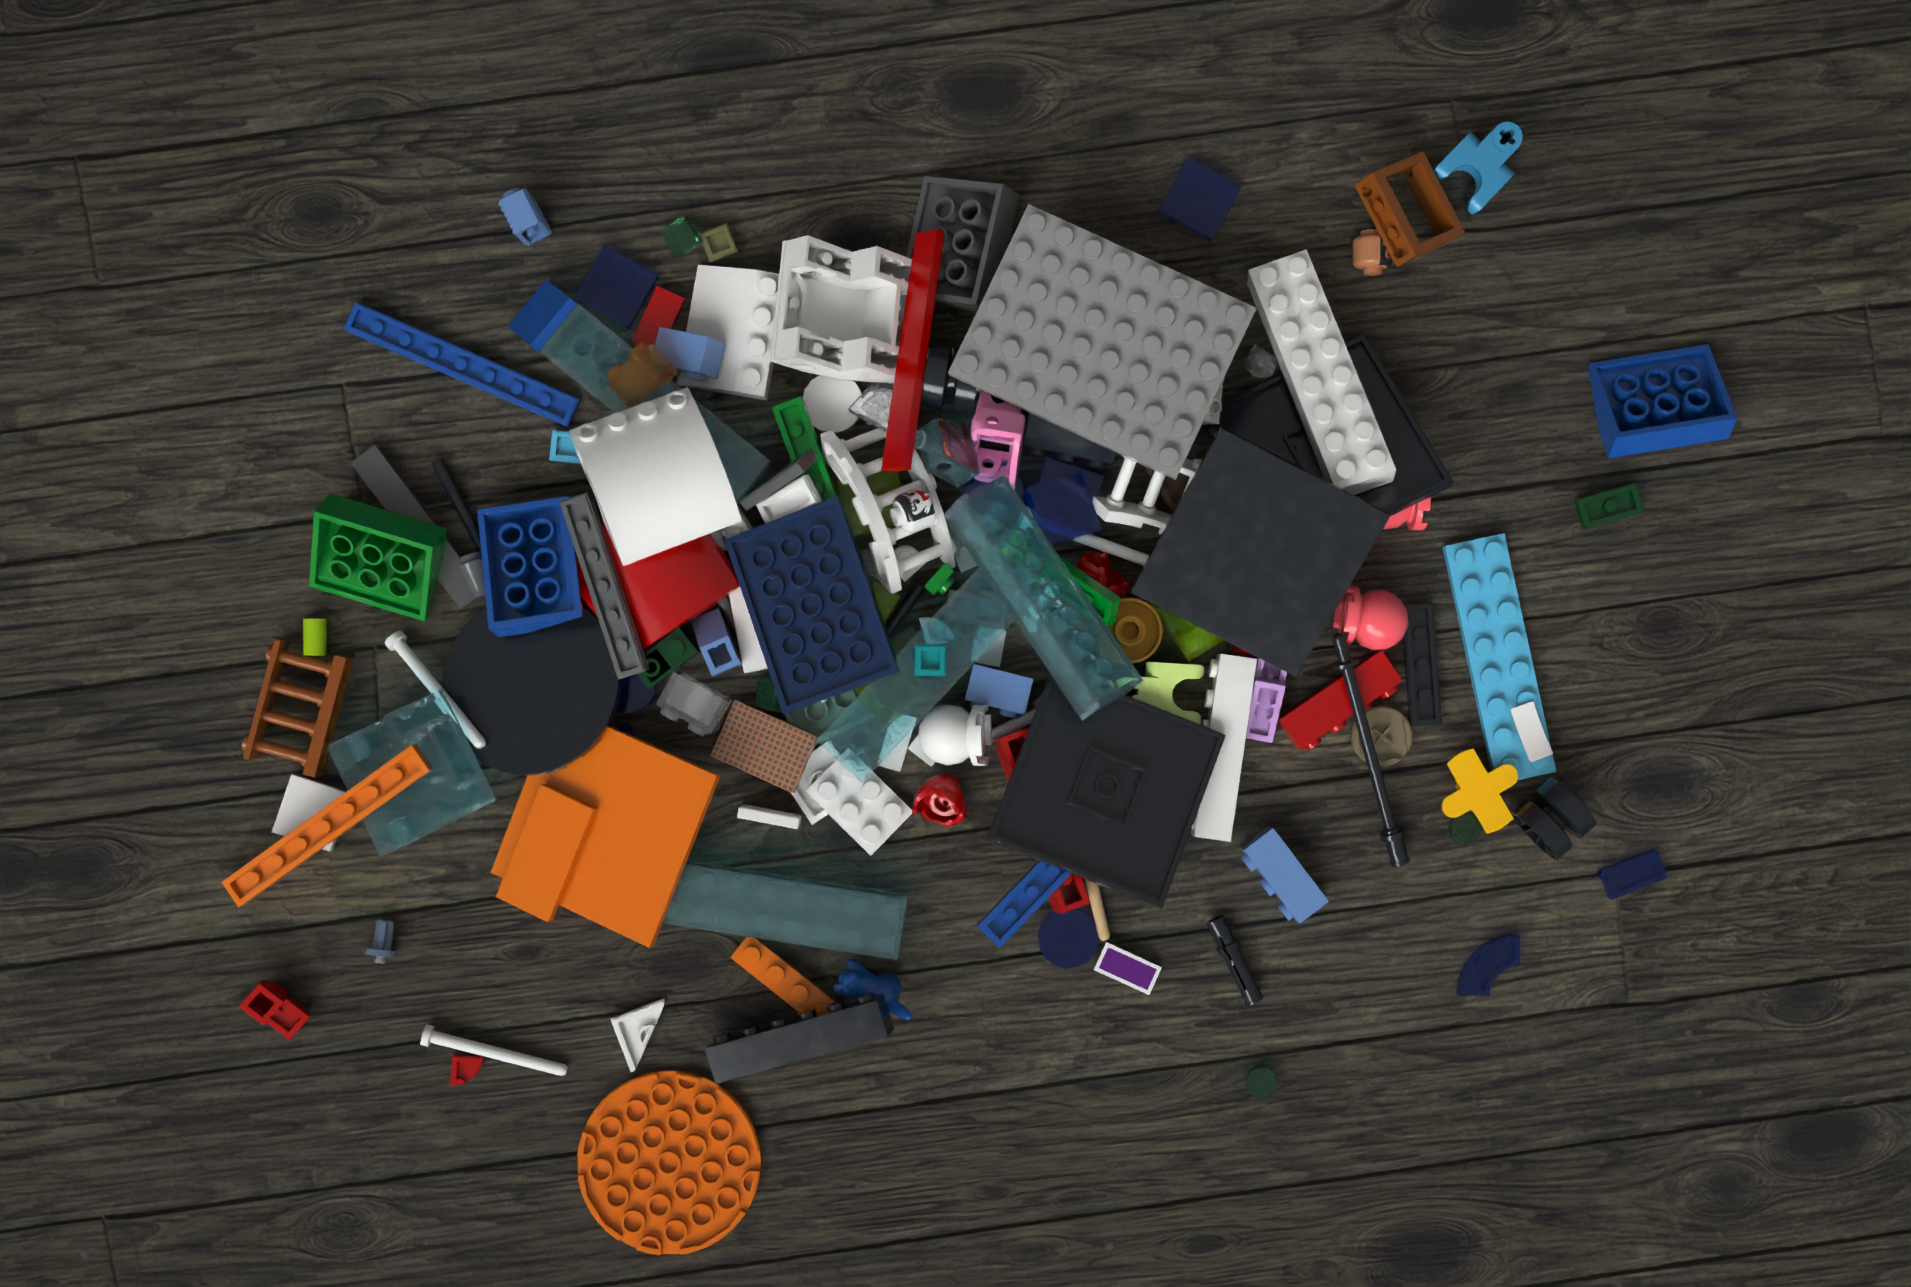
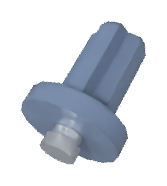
M378 920L376 922L373 948H366L365 955L376 956L374 963L385 964V957L396 958L397 952L391 951L395 926L393 921Z

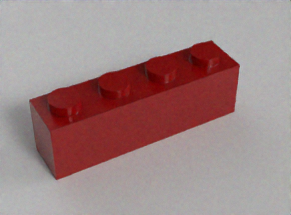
M1375 650L1353 667L1365 712L1373 707L1371 702L1379 696L1385 699L1398 690L1396 685L1403 681L1382 650ZM1342 674L1278 717V723L1296 749L1301 750L1305 747L1308 751L1322 742L1320 737L1330 730L1333 734L1347 725L1345 720L1353 715Z

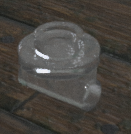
M1256 344L1253 345L1245 361L1247 370L1258 378L1272 376L1279 364L1275 355Z

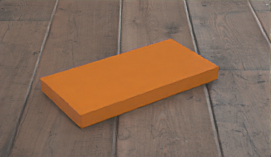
M540 784L496 897L548 923L552 922L597 808L547 784Z

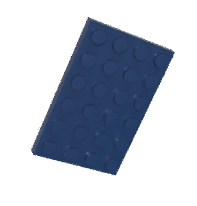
M839 496L832 497L724 539L783 714L792 713L901 672Z

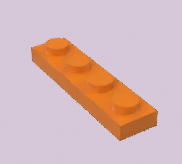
M751 932L730 957L799 1013L812 1008L816 1009V1013L827 1010L826 1006L828 1004L837 1002Z

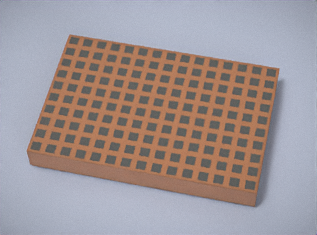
M734 700L711 756L786 791L795 793L818 736L741 701Z

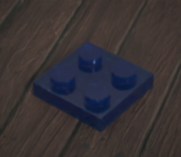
M1188 157L1158 213L1212 241L1242 186Z

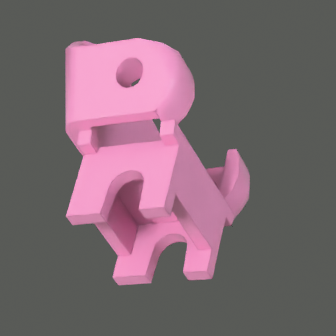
M981 390L976 414L971 421V437L974 440L973 450H975L974 454H976L975 458H977L976 462L979 472L969 467V473L976 480L1007 486L1008 491L1015 492L1022 452L1025 417L1021 414V408L1006 401L996 403L992 400L991 394ZM980 440L1010 445L1009 452L979 447ZM985 463H991L993 467L985 468L983 465Z

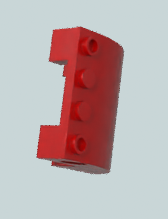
M605 524L603 525L644 653L678 627L706 613L740 587L732 564L711 533L623 566ZM577 557L580 594L598 619Z

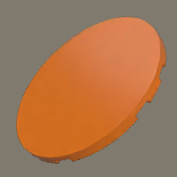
M660 1070L644 1073L629 1079L612 1090L599 1103L588 1119L581 1135L577 1153L580 1190L587 1207L596 1221L616 1240H621L637 1248L636 1250L655 1255H683L696 1252L718 1242L737 1226L750 1207L756 1194L761 1173V1149L758 1135L749 1114L742 1104L718 1083L715 1084V1081L696 1073L681 1070Z

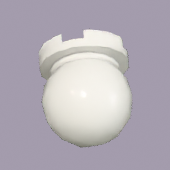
M954 705L937 706L930 710L920 722L918 738L922 751L932 761L944 765L962 763L969 757L973 766H987L990 757L984 756L985 745H991L992 742L991 715H984L988 711V705H973L970 713L964 708Z

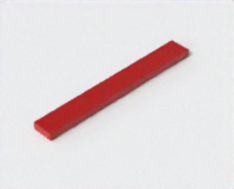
M939 229L915 234L881 470L886 472L911 470L945 233Z

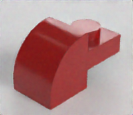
M261 980L239 1005V1008L260 1024H269L288 1040L295 1035L311 1015L310 1012L287 995L288 991L270 980Z

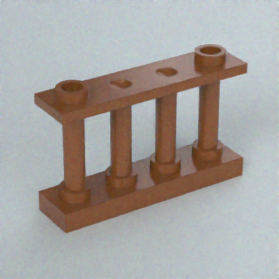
M275 639L274 643L268 647L266 653L268 666L250 733H247L243 739L242 750L245 751L243 759H258L260 752L301 762V765L304 766L303 775L311 777L323 776L355 658L334 655L333 660L331 659L327 662L289 652L287 650L290 641ZM284 663L324 673L328 677L326 688L317 691L279 681ZM276 693L317 703V706L320 707L318 718L310 721L273 711L272 706ZM268 722L308 732L312 737L310 748L304 751L264 740Z

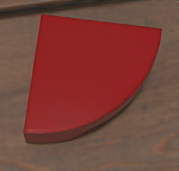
M454 1053L452 1055L450 1086L460 1085L472 1079L480 1071L485 1056Z

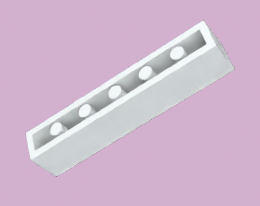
M1217 654L1216 659H1211L1209 677H1213L1212 690L1207 689L1204 707L1209 708L1207 720L1203 719L1201 725L1223 733L1226 736L1191 829V835L1194 837L1231 842L1257 659L1227 654Z

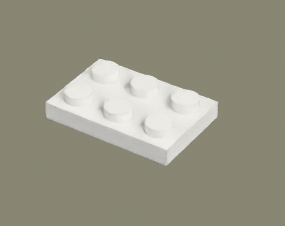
M850 748L805 791L870 856L912 814V810Z

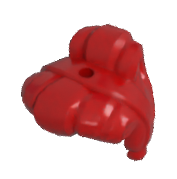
M1090 551L1083 554L1078 563H1076V568L1120 598L1126 597L1130 592V583L1126 581L1122 574L1117 571H1110L1109 553L1102 552L1101 554L1096 551Z
M939 774L926 780L914 797L912 813H922L925 819L940 823L946 827H952L964 821L967 817V802L961 791L958 779L949 774Z

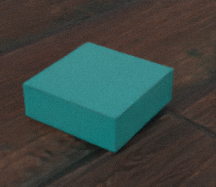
M915 644L914 676H946V645Z

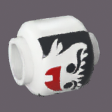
M915 488L896 496L893 501V509L890 510V516L894 525L897 527L901 526L908 533L934 524L936 515L939 513L938 503L934 495L922 488Z

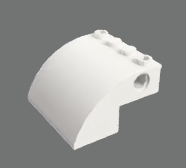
M809 235L783 241L770 361L796 370L826 377L864 382L894 383L912 259L879 246L851 252Z
M688 387L569 430L576 454L594 492L603 522L623 566L742 521L715 444Z

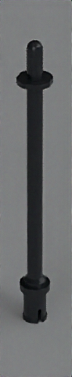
M1336 633L1332 639L1338 661L1332 663L1331 666L1333 670H1341L1384 825L1380 833L1381 840L1386 844L1391 866H1402L1410 862L1403 839L1405 831L1403 827H1400L1395 822L1353 667L1359 664L1360 661L1358 657H1350L1344 635Z

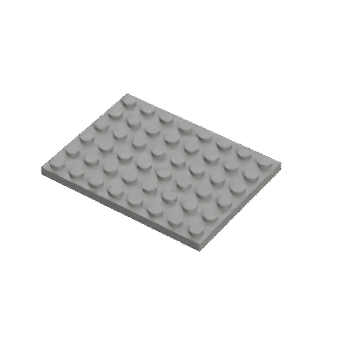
M1028 204L948 371V375L1176 480L1257 308Z

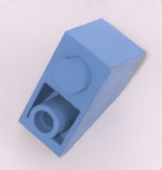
M719 608L691 620L699 648L712 676H717L742 665L739 651Z

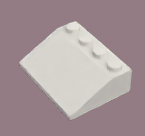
M698 265L686 332L708 336L722 341L726 345L717 379L705 377L704 382L686 378V372H680L677 385L768 400L774 362H771L770 358L779 281L778 273L754 269Z

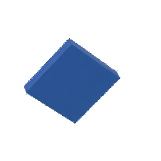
M546 279L510 322L508 327L536 351H540L577 306V303Z

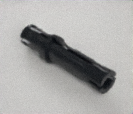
M1224 915L1216 916L1206 923L1218 946L1216 951L1218 955L1223 956L1246 1006L1253 1005L1261 1001L1264 996L1261 994L1239 949L1240 942L1238 938L1233 937L1224 919Z

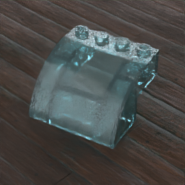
M443 689L384 715L383 720L328 744L329 754L347 790H350L412 744L418 745L433 767V770L362 820L380 858L427 837L497 801Z

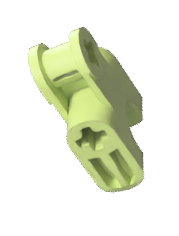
M1146 662L1145 677L1123 676L1116 679L1112 684L1111 689L1120 692V688H1125L1126 683H1129V687L1135 689L1134 695H1129L1130 697L1201 725V715L1197 712L1185 711L1177 707L1173 701L1172 693L1175 685L1184 679H1200L1204 675V667L1202 665Z

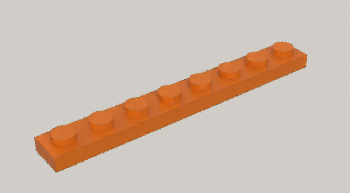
M417 744L410 745L221 883L238 907L244 906L433 770V767Z

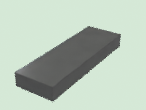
M813 449L808 450L755 486L741 499L740 504L746 511L804 473L819 457Z

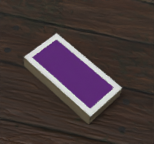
M1105 941L1093 970L1150 995L1162 967Z

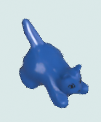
M852 958L847 960L846 966L848 970L840 974L839 982H836L833 986L834 992L854 1000L855 997L869 992H873L874 996L884 994L889 1013H893L906 1020L912 1018L910 1011L898 1002L902 984L897 977L889 973L876 976L858 960Z

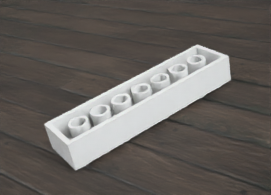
M1307 249L1249 269L1247 285L1324 479L1353 495L1393 482L1396 472L1395 465Z

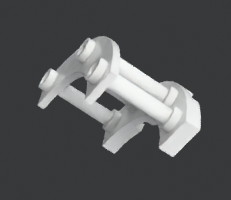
M885 410L880 414L881 420L884 421H881L882 427L846 441L839 439L832 430L821 433L820 436L826 462L835 472L842 485L849 483L856 496L852 498V503L862 525H869L874 540L869 543L875 566L876 578L893 594L902 590L900 577L903 576V572L939 557L951 569L954 568V554L957 549L953 539L950 537L945 516L935 491L937 488L935 478L930 472L927 473L915 448L913 450L911 470H907L913 482L880 496L872 494L866 480L867 476L882 471L883 457L862 465L861 463L856 464L850 452L886 438L888 426L886 423L889 419V412ZM915 488H922L934 495L939 507V513L936 515L934 524L928 526L931 529L934 546L898 561L893 545H895L897 540L913 533L904 531L901 526L893 529L886 528L881 512L883 507L893 504L894 498L899 494Z
M1123 456L1125 459L1112 494L1108 495L1107 498L1094 496L1090 508L1105 522L1120 523L1141 528L1142 524L1145 523L1160 528L1159 534H1162L1172 515L1156 510L1154 505L1166 475L1154 470L1143 501H1140L1139 504L1126 502L1123 500L1136 461ZM1185 459L1179 472L1190 476L1184 492L1202 462L1201 459H1193V461Z

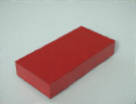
M656 286L632 342L650 351H654L659 327L673 329L686 299Z

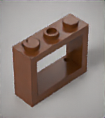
M1423 151L1375 171L1354 185L1396 267L1434 251L1465 233ZM1403 172L1436 234L1435 237L1419 243L1387 179Z

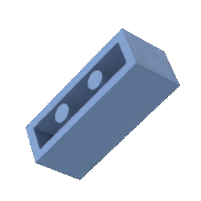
M1267 826L1240 847L1244 853L1240 858L1251 872L1256 869L1263 879L1259 881L1260 885L1269 896L1273 894L1277 896L1281 902L1277 907L1288 921L1293 918L1300 924L1329 902L1271 826Z

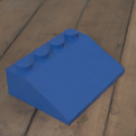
M1709 344L1588 364L1599 434L1608 458L1729 439L1737 416Z
M569 496L477 510L488 628L497 637L529 633L583 616L576 551L559 501L570 498Z

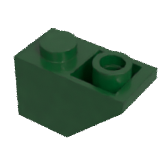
M678 627L645 653L650 670L638 673L637 675L646 687L651 689L700 654L701 650L686 630Z

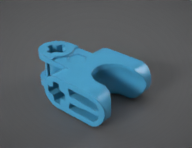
M1503 122L1496 126L1482 141L1470 131L1433 170L1439 182L1455 171H1465L1471 174L1475 180L1476 188L1473 196L1465 205L1466 210L1471 215H1475L1515 174L1504 162L1521 145L1523 139L1522 130L1513 122ZM1503 136H1506L1508 140L1503 145L1500 143V140Z

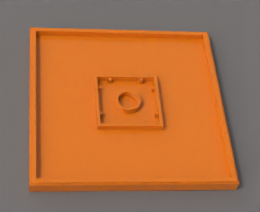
M608 725L601 736L602 739L584 757L581 756L573 763L567 765L566 768L553 773L527 776L490 873L501 878L504 877L540 784H547L597 808V812L559 905L651 948L655 944L721 775Z

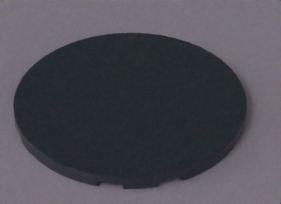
M582 606V617L529 633L497 637L488 628L487 607H485L463 627L448 654L443 672L442 687L485 738V746L480 749L476 748L445 711L449 725L457 740L473 757L483 764L505 773L523 776L543 775L566 768L567 765L573 763L581 756L584 757L602 739V734L609 722H612L621 694L622 679L618 680L600 623L592 612Z

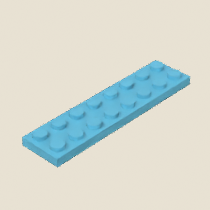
M1505 533L1443 546L1490 769L1492 771L1503 764L1512 765L1518 772V780L1556 772L1553 755L1534 762L1529 761L1511 713L1512 708L1533 701L1551 747Z

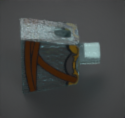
M936 418L919 430H916L914 448L919 449L923 468L927 472L956 487L962 486L980 474L969 423Z

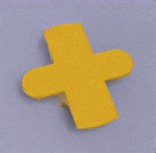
M1473 748L1457 754L1446 763L1455 778L1456 785L1454 786L1457 791L1448 795L1442 801L1441 808L1446 816L1457 818L1471 810L1487 834L1503 828L1514 819L1499 793L1517 782L1518 772L1515 767L1503 764L1487 773Z

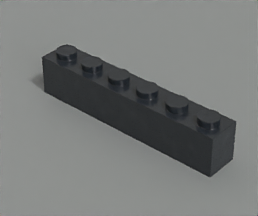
M873 992L865 993L855 997L856 1002L845 1004L844 1000L828 1004L826 1006L827 1010L816 1013V1009L812 1008L798 1013V1018L788 1020L787 1016L771 1020L769 1022L770 1026L759 1028V1024H755L741 1029L742 1034L731 1036L730 1032H726L713 1037L714 1042L707 1046L705 1051L715 1084L888 1037L894 1030V1026L884 994L874 996Z

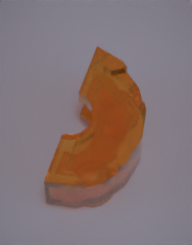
M644 342L639 343L630 351V359L623 365L620 363L616 364L606 374L610 379L608 387L628 409L647 402L656 390L663 387L679 372L655 345L650 344L646 346Z

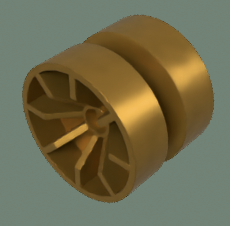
M1121 599L1116 621L1108 627L1097 620L1095 621L1094 638L1096 644L1107 658L1115 662H1141L1149 658L1157 650L1162 640L1163 627L1158 613L1151 605L1140 599Z

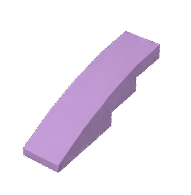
M1256 657L1257 663L1246 738L1272 743L1286 688L1285 679L1287 672Z

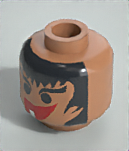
M1377 229L1361 231L1360 236H1357L1352 243V263L1357 269L1363 270V275L1366 276L1381 275L1382 269L1390 267L1393 263V259Z

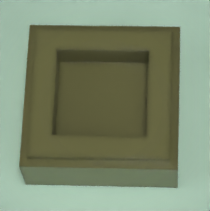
M727 223L699 233L710 264L739 253Z

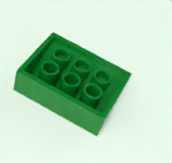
M329 493L314 511L309 587L425 622L429 614L444 556L447 528Z

